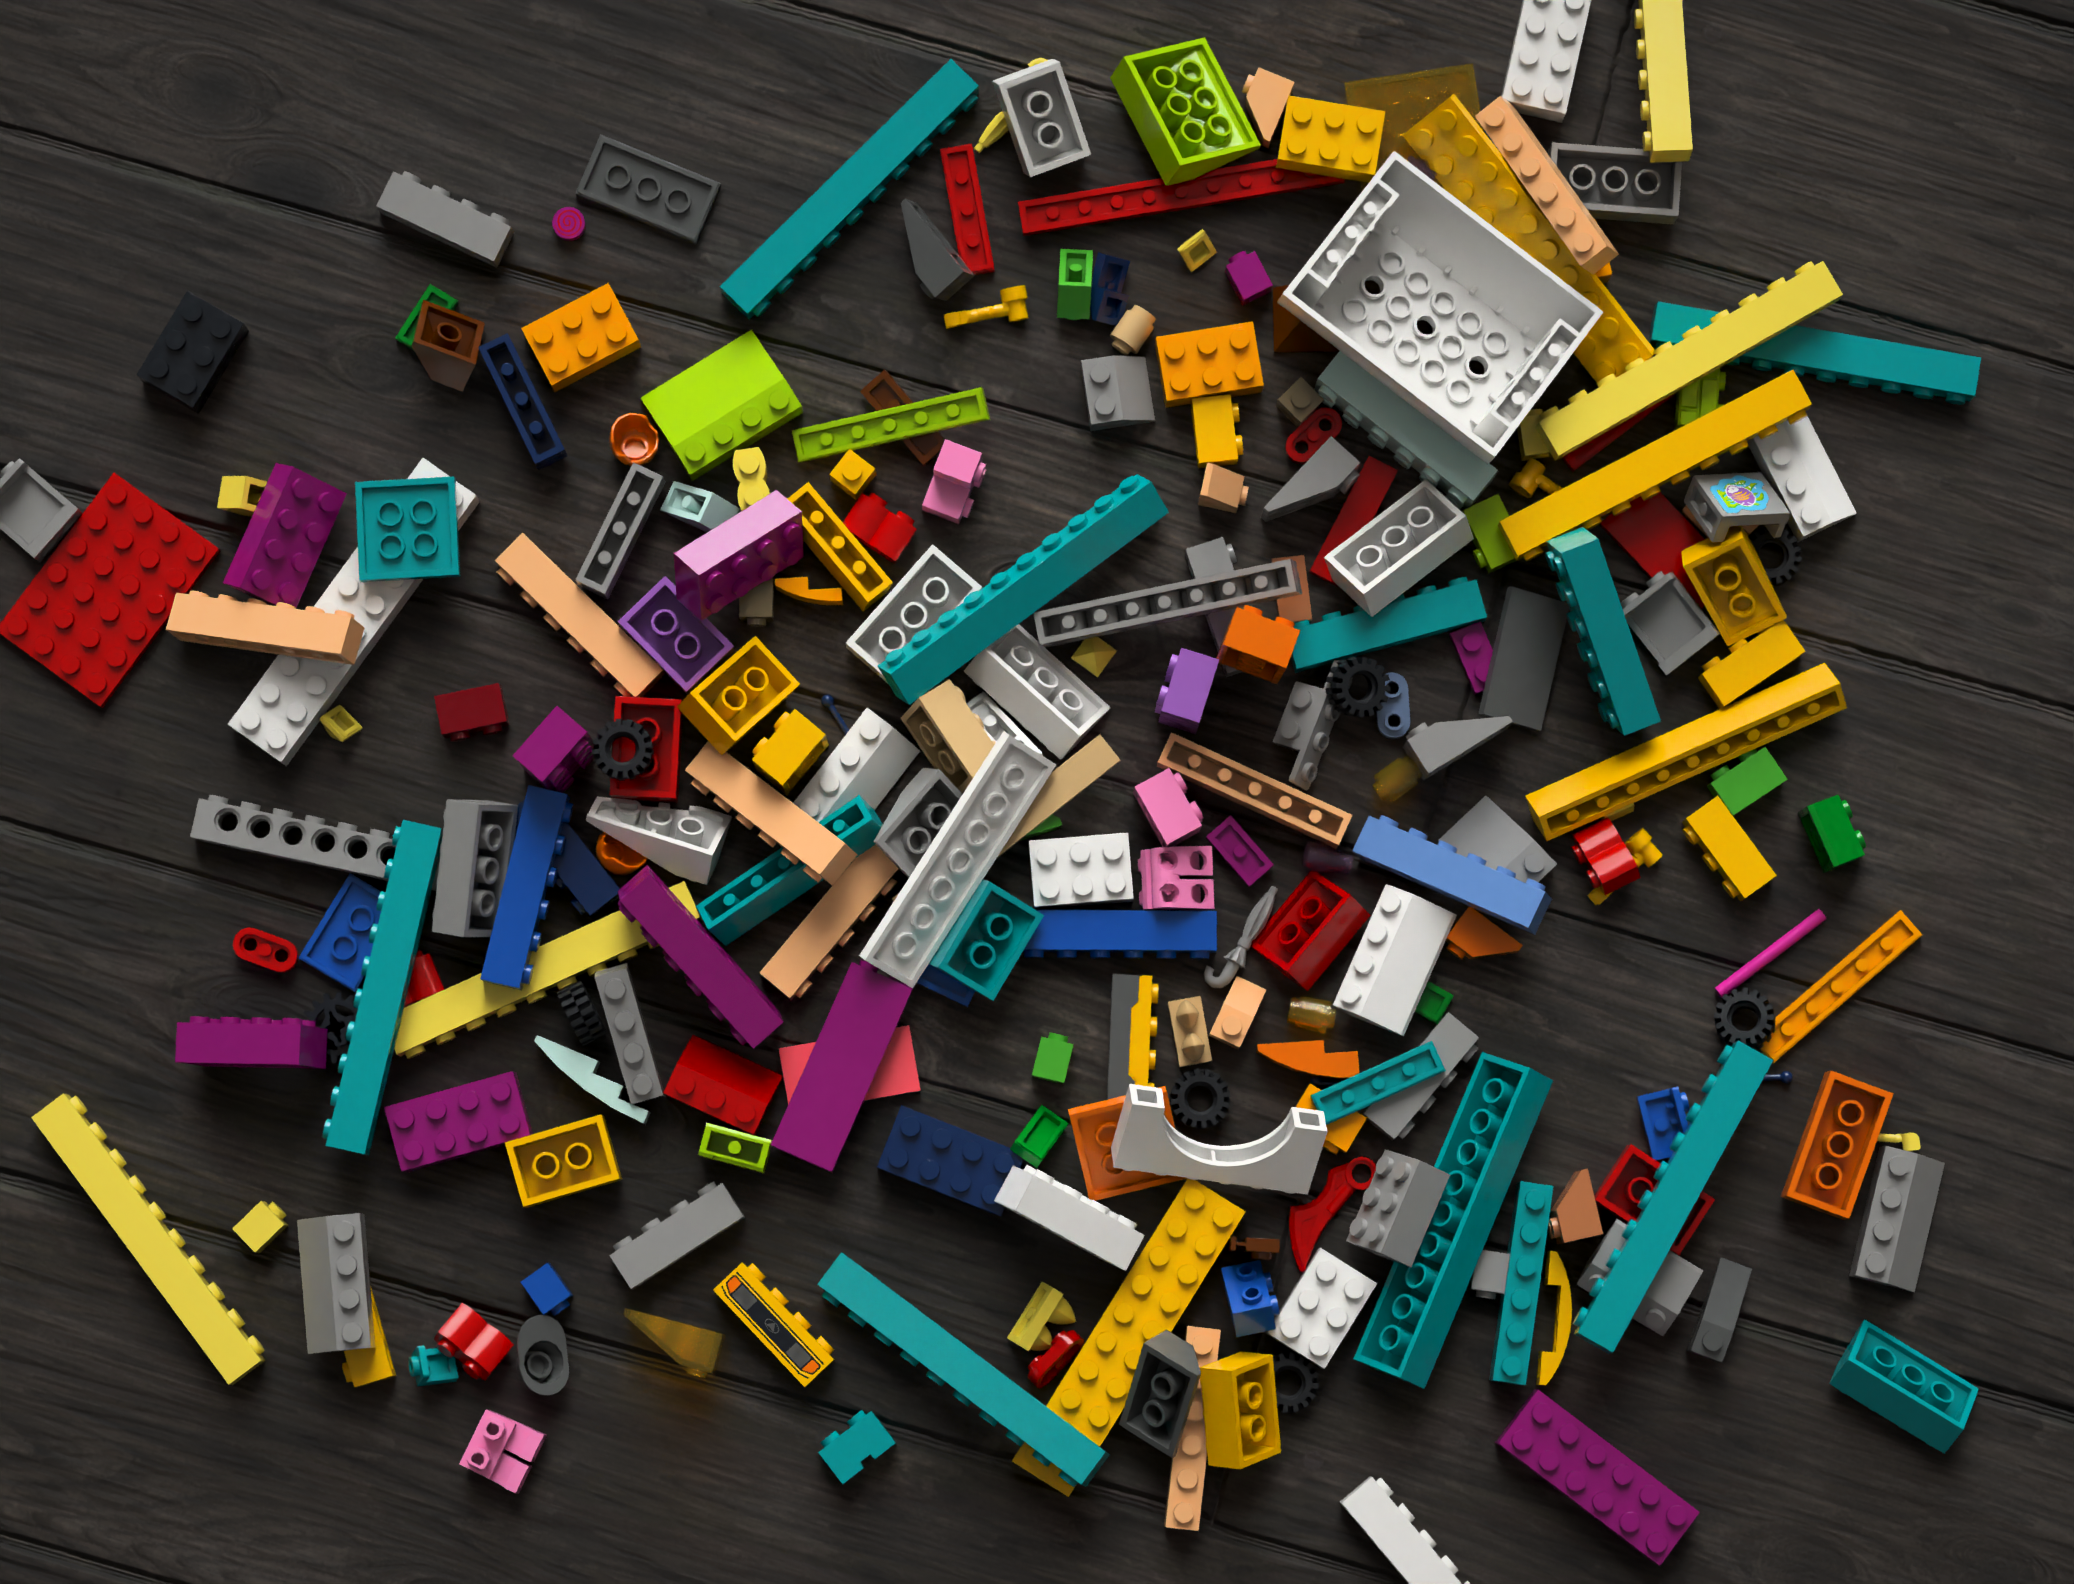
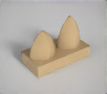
M1201 996L1169 1001L1168 1008L1179 1068L1212 1062Z

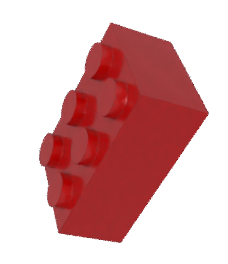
M615 696L614 722L616 721L615 719H629L643 726L652 740L654 755L651 758L650 766L645 769L646 772L636 776V779L619 781L618 779L610 778L609 795L611 798L678 802L683 713L677 706L682 702V699ZM618 738L612 744V758L617 762H628L636 753L635 743L629 738Z
M1627 1145L1595 1193L1596 1205L1625 1224L1630 1219L1636 1221L1641 1212L1637 1205L1645 1191L1649 1190L1652 1192L1658 1180L1654 1179L1653 1176L1660 1163L1634 1145ZM1703 1191L1700 1193L1670 1251L1678 1256L1680 1255L1715 1201L1714 1198Z

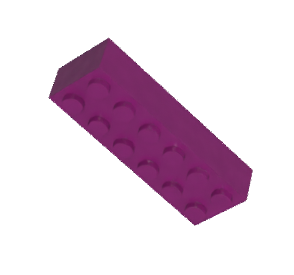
M648 865L618 890L620 911L631 923L637 919L642 925L640 929L645 939L653 947L659 944L664 949L662 953L666 962L676 972L680 969L684 971L687 985L698 997L703 993L708 998L706 1000L709 1004L708 1008L720 1021L726 1018L730 1022L728 1024L731 1029L730 1032L742 1045L748 1042L754 1049L783 1023L780 1011Z
M1538 1389L1533 1390L1495 1441L1498 1446L1655 1565L1660 1566L1700 1513Z

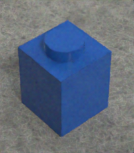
M546 1263L521 1281V1284L543 1315L551 1312L553 1316H556L570 1306L567 1300L573 1294L551 1263Z

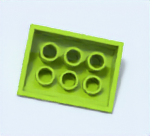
M1205 37L1124 56L1110 77L1166 186L1193 180L1249 154L1261 146Z
M752 329L640 398L692 481L734 456L735 450L747 448L803 413L801 403Z

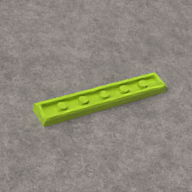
M980 387L792 430L798 462L802 463L846 453L849 449L852 451L988 421L990 417L984 389Z

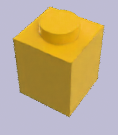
M849 449L829 474L830 481L857 500L876 476V469Z

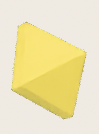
M1203 229L1187 239L1177 249L1191 272L1217 253Z
M1099 637L1085 639L1071 659L1098 678L1117 650Z
M341 705L336 706L319 719L330 737L340 742H344L363 728Z

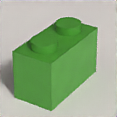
M1766 747L1759 751L1754 749L1740 755L1738 759L1741 763L1731 770L1728 765H1725L1710 775L1714 781L1707 785V788L1714 798L1717 795L1733 816L1788 780Z

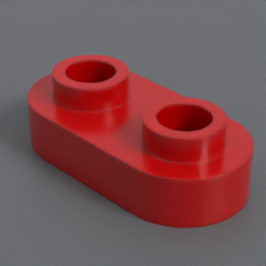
M1331 408L1316 410L1288 437L1285 445L1287 457L1296 464H1305L1331 436L1335 439L1339 435L1342 428L1340 415ZM1321 421H1328L1331 424V429L1329 431H1322L1319 428V423ZM1298 443H1304L1308 450L1301 454L1296 451L1295 446Z
M249 927L240 930L233 940V949L238 957L279 973L292 970L299 959L298 950L292 942ZM250 939H255L257 942V947L253 951L246 949V942ZM281 950H285L288 953V958L284 962H278L276 957L277 953Z
M1075 1330L1061 1331L1052 1340V1347L1044 1355H1038L1031 1361L1028 1366V1379L1037 1388L1047 1385L1080 1351L1084 1344V1339Z

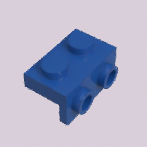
M1678 1086L1636 1097L1650 1155L1656 1161L1672 1156L1674 1151L1670 1150L1669 1147L1678 1132L1684 1134L1688 1126V1122L1685 1120V1112L1690 1110L1686 1093H1680Z

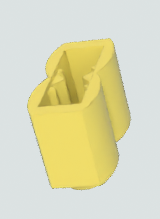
M759 447L735 450L733 470L739 484L737 493L738 503L741 511L770 494L766 484L767 466Z

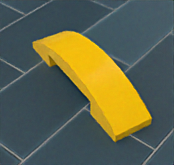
M1556 1251L1547 1252L1544 1285L1558 1286L1552 1352L1539 1351L1536 1385H1547L1553 1377L1564 1356L1571 1328L1572 1300L1570 1285L1563 1262Z

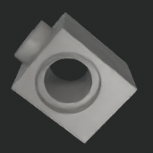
M1482 1250L1469 1282V1289L1476 1290V1297L1495 1300L1496 1293L1504 1294L1510 1254Z

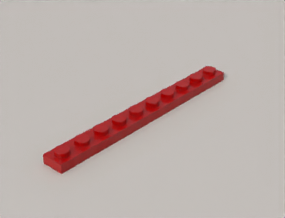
M1277 159L1214 169L1193 180L1169 186L1165 185L1162 178L1019 201L1018 209L1023 236L1341 184L1345 182V179L1276 168Z

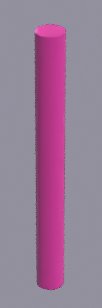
M1820 909L1816 910L1714 988L1716 993L1721 998L1725 994L1728 995L1731 990L1736 989L1827 919Z

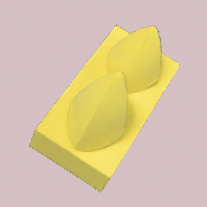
M1041 1282L1007 1338L1027 1351L1050 1349L1052 1347V1336L1045 1326L1046 1322L1060 1325L1075 1323L1076 1319L1072 1307L1061 1292Z

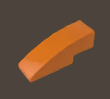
M1324 1040L1257 1044L1256 1046L1257 1054L1273 1063L1303 1074L1330 1079H1348L1359 1074L1358 1051L1325 1053Z

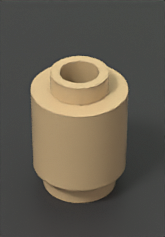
M1134 305L1131 310L1125 312L1110 334V337L1114 340L1112 346L1124 355H1128L1130 352L1137 354L1153 331V323L1156 318L1142 307Z

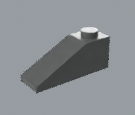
M905 198L901 202L915 273L922 281L920 287L931 299L937 298L947 301L975 275L918 203Z
M1720 1257L1686 1351L1716 1363L1723 1362L1752 1271L1751 1268Z

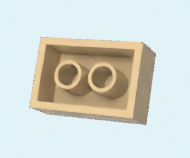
M949 679L919 697L901 717V720L934 769H940L963 794L996 742L991 741L984 730V724L980 717L972 713L966 704L962 690L954 686Z

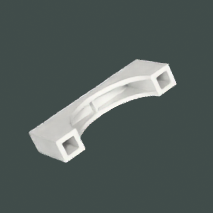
M1129 1084L1111 1145L1114 1168H1120L1125 1171L1149 1172L1160 1176H1178L1190 1180L1199 1179L1219 1182L1225 1185L1235 1184L1250 1186L1255 1189L1264 1188L1290 1194L1300 1193L1308 1195L1328 1132L1324 1111L1291 1107L1289 1114L1282 1124L1270 1134L1258 1140L1233 1146L1209 1145L1182 1135L1168 1122L1164 1115L1165 1106L1162 1088Z

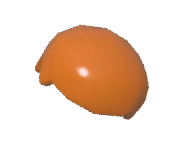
M628 413L620 416L611 426L609 437L611 451L625 465L632 466L634 462L642 466L650 462L658 452V431L650 424L648 417L643 414Z
M603 832L599 835L596 855L600 864L609 873L625 876L636 871L646 863L647 858L607 833Z

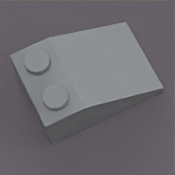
M1331 436L1263 508L1261 518L1267 522L1330 499L1339 491L1345 494L1355 484L1357 477L1360 475L1357 472L1360 462Z
M1510 716L1436 722L1429 727L1424 722L1408 732L1409 734L1406 736L1408 740L1404 744L1403 749L1424 781L1507 730L1513 721Z
M922 768L901 792L873 842L909 879L963 794L940 769Z
M1484 796L1439 839L1456 847L1457 854L1467 857L1468 853L1481 857L1487 861L1485 864L1487 867L1496 870L1498 866H1502L1516 873L1515 879L1526 883L1528 878L1539 882L1557 865L1528 833L1487 796Z

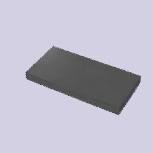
M600 134L575 194L580 198L697 244L720 190L721 183Z
M1513 586L1507 588L1479 708V715L1490 718L1510 716L1513 725L1541 731L1566 625V613L1569 612L1568 603Z

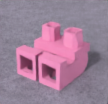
M1212 846L1159 847L1141 850V858L1138 859V871L1142 876L1139 904L1143 906V910L1207 911L1215 909L1213 879H1180V877L1202 878L1213 875ZM1199 854H1201L1204 861L1201 869L1199 867ZM1200 886L1203 888L1205 892V898L1203 902H1201Z
M486 1409L459 1464L517 1494L520 1492L532 1466L503 1451L505 1449L522 1459L534 1462L547 1434Z

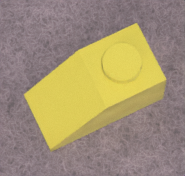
M222 476L217 508L252 517L267 481L249 476Z

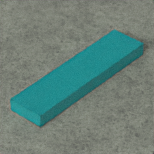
M1430 1041L1312 1094L1311 1099L1316 1110L1324 1111L1326 1125L1441 1074L1446 1070L1433 1041Z

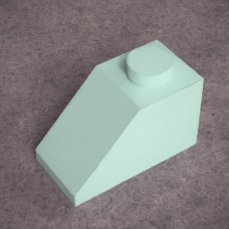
M673 481L660 511L705 532H709L732 518L740 510V508L713 492Z

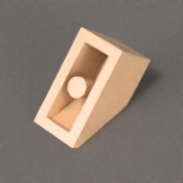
M1258 67L1255 76L1248 75L1242 93L1247 94L1245 106L1262 146L1269 148L1286 108L1288 95L1291 96L1295 82Z
M1207 463L1198 505L1236 513L1238 505L1245 506L1249 487L1243 485L1245 476L1215 464Z
M1236 976L1208 1036L1238 1050L1254 1019L1266 989Z

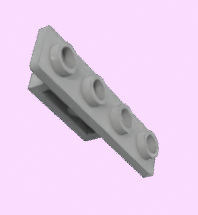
M1335 659L1332 667H1338L1337 662L1340 660ZM1329 672L1328 677H1332L1333 673ZM1353 677L1349 680L1348 689L1352 684ZM1298 681L1295 682L1273 739V743L1278 746L1299 752L1290 774L1289 782L1306 791L1317 776V766L1320 758L1328 747L1330 732L1334 722L1340 715V712L1334 709L1337 705L1330 704L1328 700L1332 698V694H1326V688H1331V683L1327 682L1323 689Z

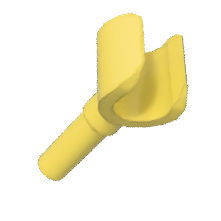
M1880 1133L1877 1139L1879 1142H1902L1903 1150L1915 1151L1921 1148L1919 1136L1915 1133L1896 1135Z

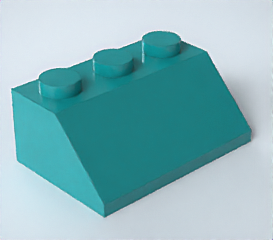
M982 880L929 964L966 987L994 1001L1044 915L990 881Z

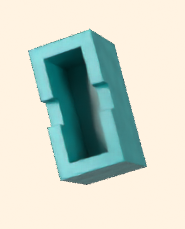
M861 1410L847 1421L850 1428L839 1435L835 1430L820 1442L824 1448L818 1453L842 1484L864 1468V1465L861 1463L862 1460L870 1454L876 1459L896 1443L873 1411L866 1415Z

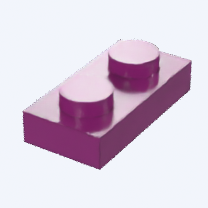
M1481 621L1449 634L1474 695L1484 691L1493 652Z
M1231 815L1205 837L1248 887L1274 866Z

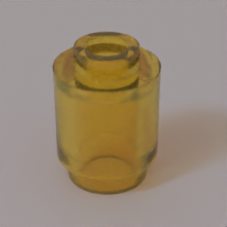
M1408 755L1402 759L1398 757L1373 776L1376 782L1372 787L1383 801L1388 798L1391 802H1394L1418 784L1417 780L1423 777V775Z
M1302 995L1300 998L1292 997L1287 1023L1295 1024L1294 1028L1325 1034L1327 1028L1333 1029L1337 1009L1331 1008L1332 1001Z

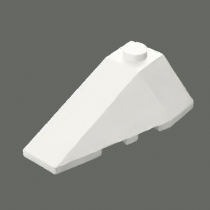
M598 796L586 817V821L674 875L705 885L708 884L717 866L732 820V816L700 806H689V810L670 809V803H659L658 807L641 806L637 800Z

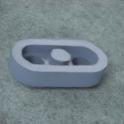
M1390 672L1386 673L1389 675L1390 680L1385 681V685L1394 683L1398 687V692L1396 694H1389L1385 691L1384 695L1389 698L1387 702L1380 703L1383 708L1380 711H1376V722L1379 732L1384 737L1398 739L1404 736L1410 727L1409 692L1405 678L1398 673ZM1390 716H1397L1400 720V725L1397 727L1390 726L1388 718Z

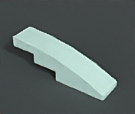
M536 1036L535 1043L558 1068L579 1086L613 1109L646 1125L651 1112L621 1100L626 1087L596 1075L600 1065L599 1061L541 1036Z

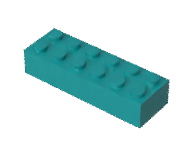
M1582 527L1546 541L1549 551L1545 553L1550 569L1552 571L1556 570L1560 582L1556 583V588L1561 600L1568 603L1570 612L1566 613L1567 620L1572 631H1577L1581 642L1577 643V649L1583 662L1587 661L1590 666L1591 672L1587 674L1592 690L1594 692L1598 691L1602 702L1597 705L1603 721H1608L1612 729L1616 728L1624 736L1661 722L1599 539Z

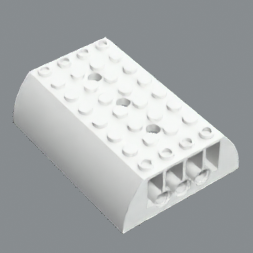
M1395 151L1392 152L1277 301L1278 304L1487 464L1495 458L1603 314V311ZM1365 281H1375L1380 287V293H1369L1365 288ZM1417 321H1427L1432 326V334L1426 335L1421 333L1417 328ZM1472 360L1479 361L1484 366V374L1478 375L1470 370L1469 362Z

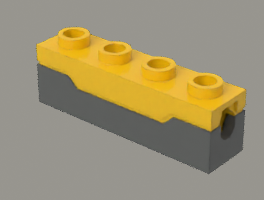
M1112 975L1107 1100L1125 1096L1129 1084L1154 1087V1083H1148L1149 1070H1155L1156 1050H1149L1150 1036L1156 1037L1157 1017H1151V1003L1158 1004V984H1152V976Z

